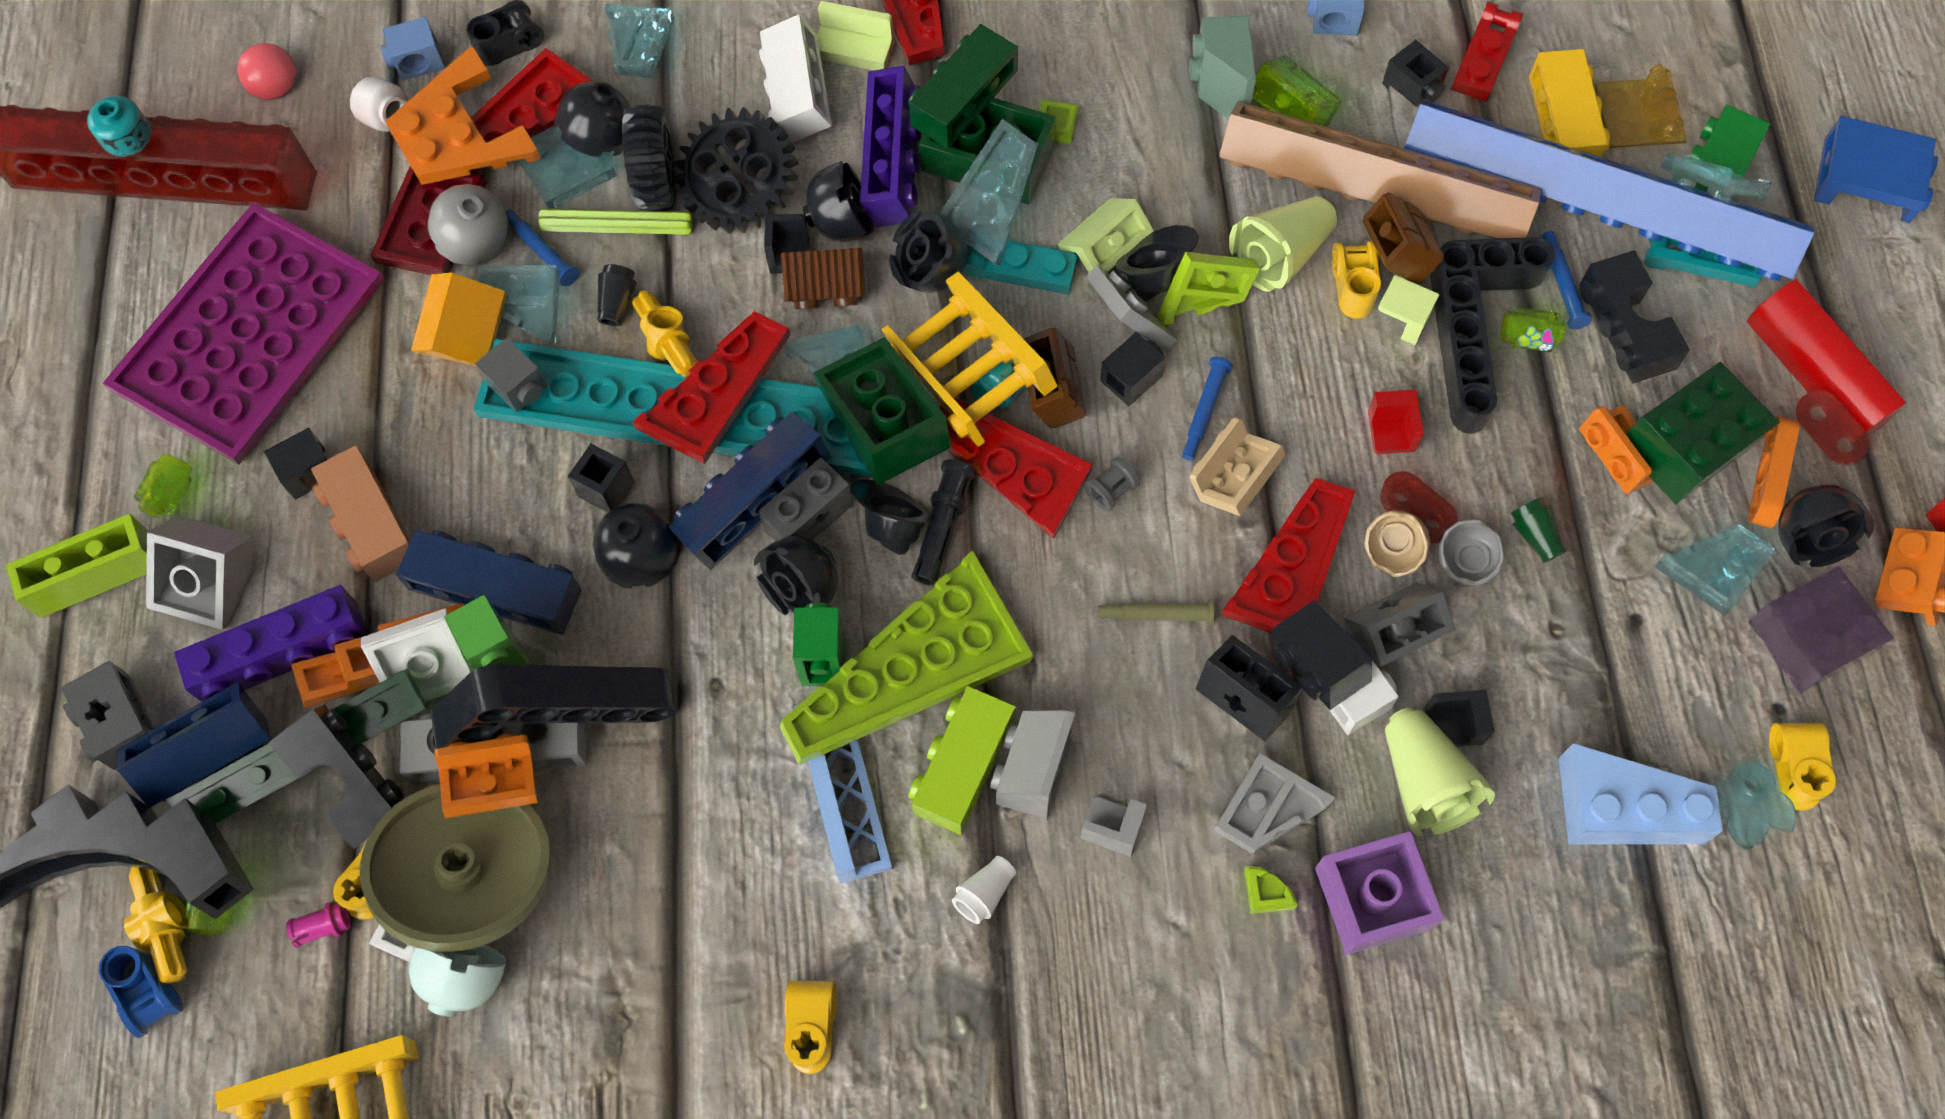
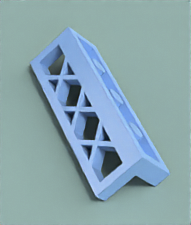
M858 739L849 743L852 753L843 749L844 746L833 750L828 759H826L824 754L808 761L840 884L892 870ZM838 755L854 762L856 766V771L847 785L834 779L830 774V768ZM858 780L860 781L863 794L854 790ZM834 787L843 791L838 801ZM849 795L865 803L867 807V812L858 827L844 820L841 816L840 810ZM869 821L871 822L874 836L864 831ZM845 828L854 833L849 843ZM860 837L877 845L880 861L858 867L854 866L851 852Z

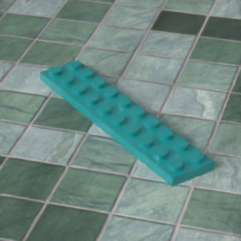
M495 339L493 348L503 340ZM512 342L539 368L548 387L542 391L537 401L526 405L516 413L483 379L473 409L477 417L668 446L636 430L632 421L642 412L647 414L659 403L658 398L670 387L674 389L686 377L676 373L671 365ZM761 379L713 452L737 456L745 447L749 445L755 446L766 436L765 430L771 422L780 416L785 418L792 411L820 434L831 454L826 463L836 472L872 477L858 458L819 387Z

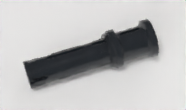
M947 459L942 462L941 471L943 475L938 491H934L931 496L934 521L930 522L927 527L917 562L911 574V578L918 583L935 586L957 518L967 509L968 502L965 498L971 481L977 478L978 471L963 461Z

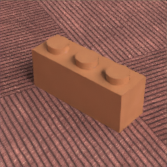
M357 445L310 468L318 482L312 486V489L324 508L330 506L334 516L328 518L339 539L343 540L346 538L350 544L351 549L345 551L355 571L360 573L364 570L374 582L397 571L411 540L370 462Z

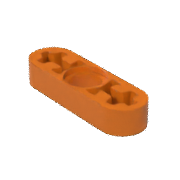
M1776 416L1780 423L1765 436L1747 518L1748 523L1772 529L1775 526L1783 509L1800 430V422L1781 416Z

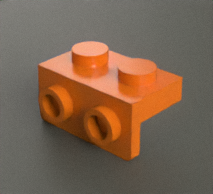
M1624 405L1611 410L1601 406L1596 408L1579 427L1588 445L1593 448L1609 470L1612 478L1617 481L1626 495L1655 483L1649 477L1652 472L1651 468L1626 435L1637 422Z
M1894 528L1875 598L1877 608L1924 614L1927 625L1937 626L1940 613L1945 612V532Z
M504 734L493 740L475 743L455 742L448 747L435 749V760L439 769L442 811L445 819L538 803L533 757L527 735Z

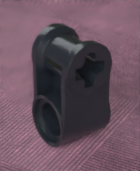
M522 0L511 1L503 7L474 17L467 24L466 31L471 46H473L485 66L500 64L504 60L524 51L533 50L542 43L544 31L540 24L533 22L530 17L531 10L526 2ZM514 12H517V13H518V18H519V19H517V17L515 16ZM524 33H525V34L527 35V37H528L527 40L524 38Z

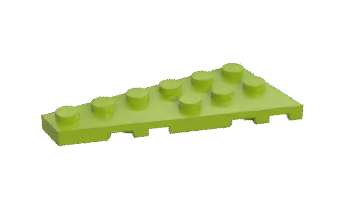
M972 550L955 569L940 578L927 594L919 601L913 602L876 635L863 651L855 658L849 659L840 668V671L822 687L819 686L781 720L780 729L796 760L801 765L965 692L967 686L971 688L977 687L1030 663L1034 655Z

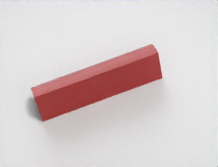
M1794 279L1775 292L1747 319L1746 322L1852 444L1883 427L1906 404L1904 399L1797 279Z

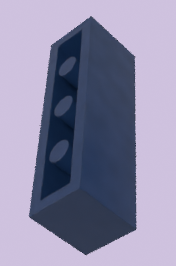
M416 530L396 572V576L410 591L454 604L463 603L464 605L485 595L502 618L560 635L564 634L582 591L572 571L561 565L549 564L547 568L534 564L532 559L519 553L511 552L509 556L495 553L492 547L481 542L472 541L470 545L457 542L455 537L439 530H433L432 534Z

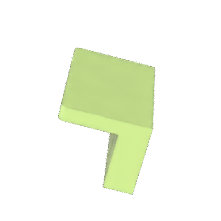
M820 1L818 6L820 28L817 37L821 60L873 71L886 69L895 44L892 15Z
M1110 198L1057 245L1062 251L1077 253L1088 273L1096 265L1109 272L1116 265L1119 258L1132 250L1154 230L1136 199Z

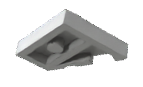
M1096 265L1086 276L1121 322L1148 340L1154 341L1165 351H1168L1178 341L1148 309L1149 306L1145 301L1129 290L1132 285L1118 271L1113 270L1109 274Z
M1259 753L1214 831L1254 854L1329 808L1335 797Z

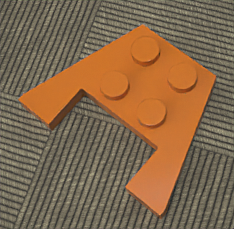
M473 46L464 51L385 121L421 185L471 175L470 170L492 166L496 170L508 167V162L526 159L527 163L541 159L538 149L523 125L486 143L457 97L458 95L491 80L487 68Z

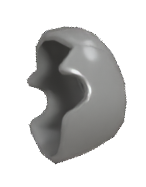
M1478 519L1456 522L1445 531L1438 546V560L1442 570L1449 578L1467 587L1479 586L1489 582L1500 572L1505 559L1503 542L1500 535L1484 524L1482 520Z

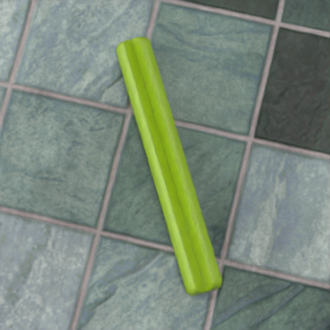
M543 208L539 211L538 217L541 230L548 232L689 235L692 232L693 226L691 213L686 211Z

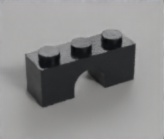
M1635 250L1591 263L1579 284L1585 303L1590 304L1598 319V327L1601 334L1609 339L1616 352L1618 366L1622 371H1626L1632 384L1677 370L1690 351L1672 317L1658 321H1649L1639 317L1633 311L1631 306L1640 304L1653 284Z
M323 704L314 708L269 741V744L296 778L318 765L333 767L342 775L345 781V794L342 800L325 814L354 849L368 839L380 819L405 798L395 782L391 779L384 780L374 766L377 765V761L371 751L361 743L357 745L346 732L349 726L344 717L336 709L331 708L329 710Z

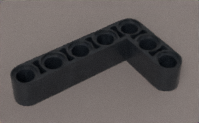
M1542 238L1453 240L1446 242L1440 248L1444 255L1443 261L1431 272L1430 279L1432 291L1439 294L1434 307L1450 418L1453 425L1463 433L1473 434L1484 429L1497 405V394L1481 291L1532 289L1539 286L1555 259L1553 246ZM1453 299H1458V300H1460L1462 303H1458V302L1454 301ZM1457 333L1463 334L1467 336L1469 339L1462 338ZM1462 369H1468L1475 375L1467 374ZM1467 405L1477 407L1480 412L1471 410Z
M498 664L483 666L471 671L431 709L430 714L435 746L438 749L448 747L455 742L475 743L487 741L506 723H652L674 716L676 708L668 670L665 668Z

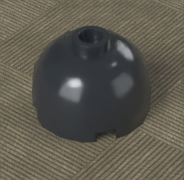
M593 81L576 84L563 95L553 123L555 128L558 125L562 131L560 138L565 144L576 151L592 157H601L603 152L614 151L613 156H617L623 152V114L626 108L631 107L629 101L622 93L611 85Z
M840 161L817 172L809 181L806 192L807 205L803 206V214L808 225L811 228L816 227L823 236L835 242L844 243L857 240L872 234L874 230L873 222L860 203L861 182L850 164L847 162L843 164V161Z
M917 211L907 217L895 232L893 242L898 244L895 256L890 254L889 263L892 275L900 285L920 292L932 293L947 289L946 280L958 271L960 274L963 273L968 256L967 242L961 229L949 218L932 211L927 213Z
M1818 485L1800 490L1787 502L1779 517L1778 535L1794 564L1800 566L1799 561L1811 560L1809 563L1811 568L1823 567L1837 563L1859 550L1860 548L1856 542L1862 538L1864 533L1868 539L1870 538L1874 530L1875 521L1863 502L1853 492L1836 485Z
M629 503L614 508L603 516L594 532L592 545L600 570L609 581L623 588L632 589L631 586L645 584L646 587L657 584L669 575L678 558V539L669 529L671 523L661 511L647 504Z
M798 535L781 538L759 551L754 559V566L760 563L762 574L756 577L760 588L770 603L784 616L789 613V609L794 613V608H805L810 603L820 602L829 604L838 588V575L832 553L826 547L807 537Z

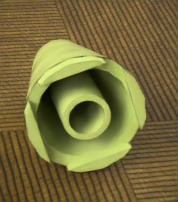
M1314 196L1247 216L1232 227L1229 235L1231 255L1237 254L1239 258L1254 259L1260 270L1252 284L1253 286L1268 292L1278 288L1281 289L1289 284L1336 228V210L1326 199Z
M1405 708L1397 711L1390 717V723L1385 728V734L1407 823L1415 835L1423 836L1421 829L1431 828L1434 835L1451 831L1479 816L1481 812L1477 806L1485 799L1491 805L1495 797L1491 784L1424 711Z

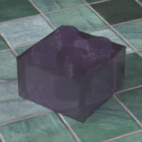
M1840 566L1768 603L1749 621V624L1800 694L1870 657L1894 639Z

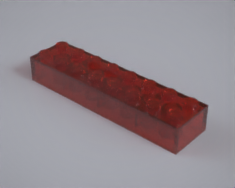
M16 105L0 106V176L12 189L250 206L254 202L263 208L303 211L308 209L317 171L290 127L279 124H270L269 126L254 125L240 121H233L231 123L213 122L201 118L185 120L172 119L167 116L146 117L151 124L152 131L149 143L139 153L121 157L114 156L105 151L93 136L87 123L89 110L75 112L62 111L50 107L34 109L21 108Z

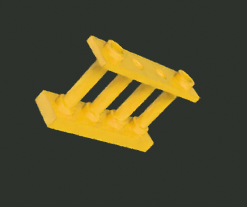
M958 271L946 280L953 296L949 298L950 303L902 340L888 325L881 330L904 363L950 414L946 419L959 437L963 438L968 435L979 447L985 441L974 423L1024 385L1028 388L1033 384L1044 396L1058 386L1046 362ZM969 315L972 319L969 321L971 326L922 363L912 353L959 316L964 318ZM987 338H990L993 341L990 351L944 386L933 376V374L979 339L985 341ZM1012 360L1016 365L1013 367L1014 373L965 410L954 400L955 397L1002 361L1007 364Z
M400 1035L215 1091L217 1110L234 1114L237 1119H263L262 1114L267 1112L266 1106L283 1101L284 1105H289L291 1119H311L309 1100L313 1098L312 1092L330 1087V1091L336 1092L340 1119H360L355 1086L359 1084V1077L376 1073L377 1077H382L389 1119H409L401 1072L405 1070V1063L419 1059L417 1043L413 1039Z

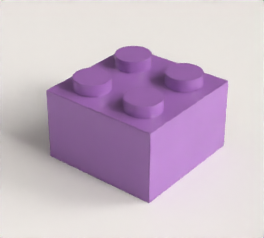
M1411 831L1325 855L1315 868L1346 955L1431 931L1444 920Z

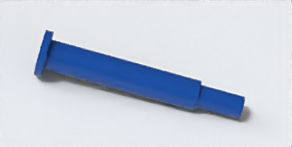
M512 209L506 210L508 223L515 229V233L558 275V282L562 286L573 284L579 277V269L575 265H569Z
M1545 232L1542 238L1548 241L1555 250V259L1551 264V269L1570 318L1567 321V325L1570 329L1583 328L1592 322V316L1590 313L1585 312L1563 250L1559 248L1554 232Z
M1212 357L1209 360L1211 369L1187 434L1189 437L1182 454V458L1185 460H1194L1199 443L1204 438L1226 373L1232 371L1233 365L1227 359Z

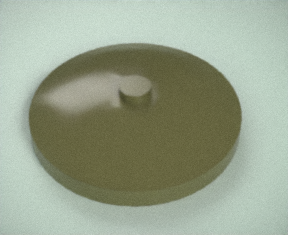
M440 784L427 787L413 793L392 807L380 819L369 835L360 862V881L365 900L372 915L381 927L396 939L410 946L436 952H454L486 945L501 938L520 925L531 914L542 898L551 871V851L548 835L540 816L530 804L445 819L442 811Z

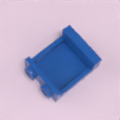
M1840 116L1824 139L1814 201L1829 205L1838 192L1903 207L1901 221L1910 223L1919 211H1925L1928 208L1933 197V188L1929 187V183L1938 164V156H1934L1936 139Z

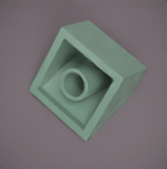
M1248 15L1202 18L1200 33L1193 35L1194 58H1191L1189 61L1190 82H1196L1198 97L1229 119L1237 101L1251 105L1256 82Z

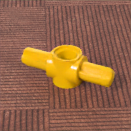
M647 290L639 291V295L633 298L632 304L641 317L640 328L646 337L647 352L656 359L668 360L676 373L681 374L683 377L689 376L688 370L697 363V360L688 348L689 337L683 329L682 313L676 308L661 306L654 294H649Z
M131 867L129 880L135 901L130 906L131 915L124 919L126 934L138 949L151 953L160 982L163 984L179 982L184 979L187 971L179 943L185 936L183 930L190 925L189 913L187 911L185 916L186 907L176 895L163 891L157 872L150 869Z

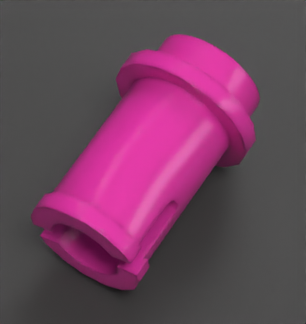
M330 901L325 904L324 909L298 918L289 919L286 923L289 939L297 937V939L292 940V945L300 947L305 943L332 934L335 937L342 936L344 930L351 927V918L347 909Z

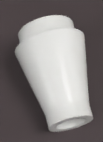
M996 856L988 865L956 887L957 894L952 899L953 905L966 919L975 924H980L984 918L990 919L1009 882L1016 875V870L1006 859Z

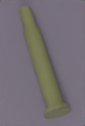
M1209 599V604L1124 603V605H1098V618L1209 621V625H1214V599Z

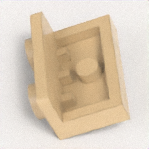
M1233 417L1226 428L1218 434L1215 442L1204 457L1195 464L1190 474V480L1200 502L1241 516L1286 455L1282 445L1249 434L1243 420Z

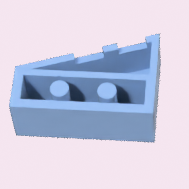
M1574 743L1558 758L1568 844H1705L1723 832L1715 786Z

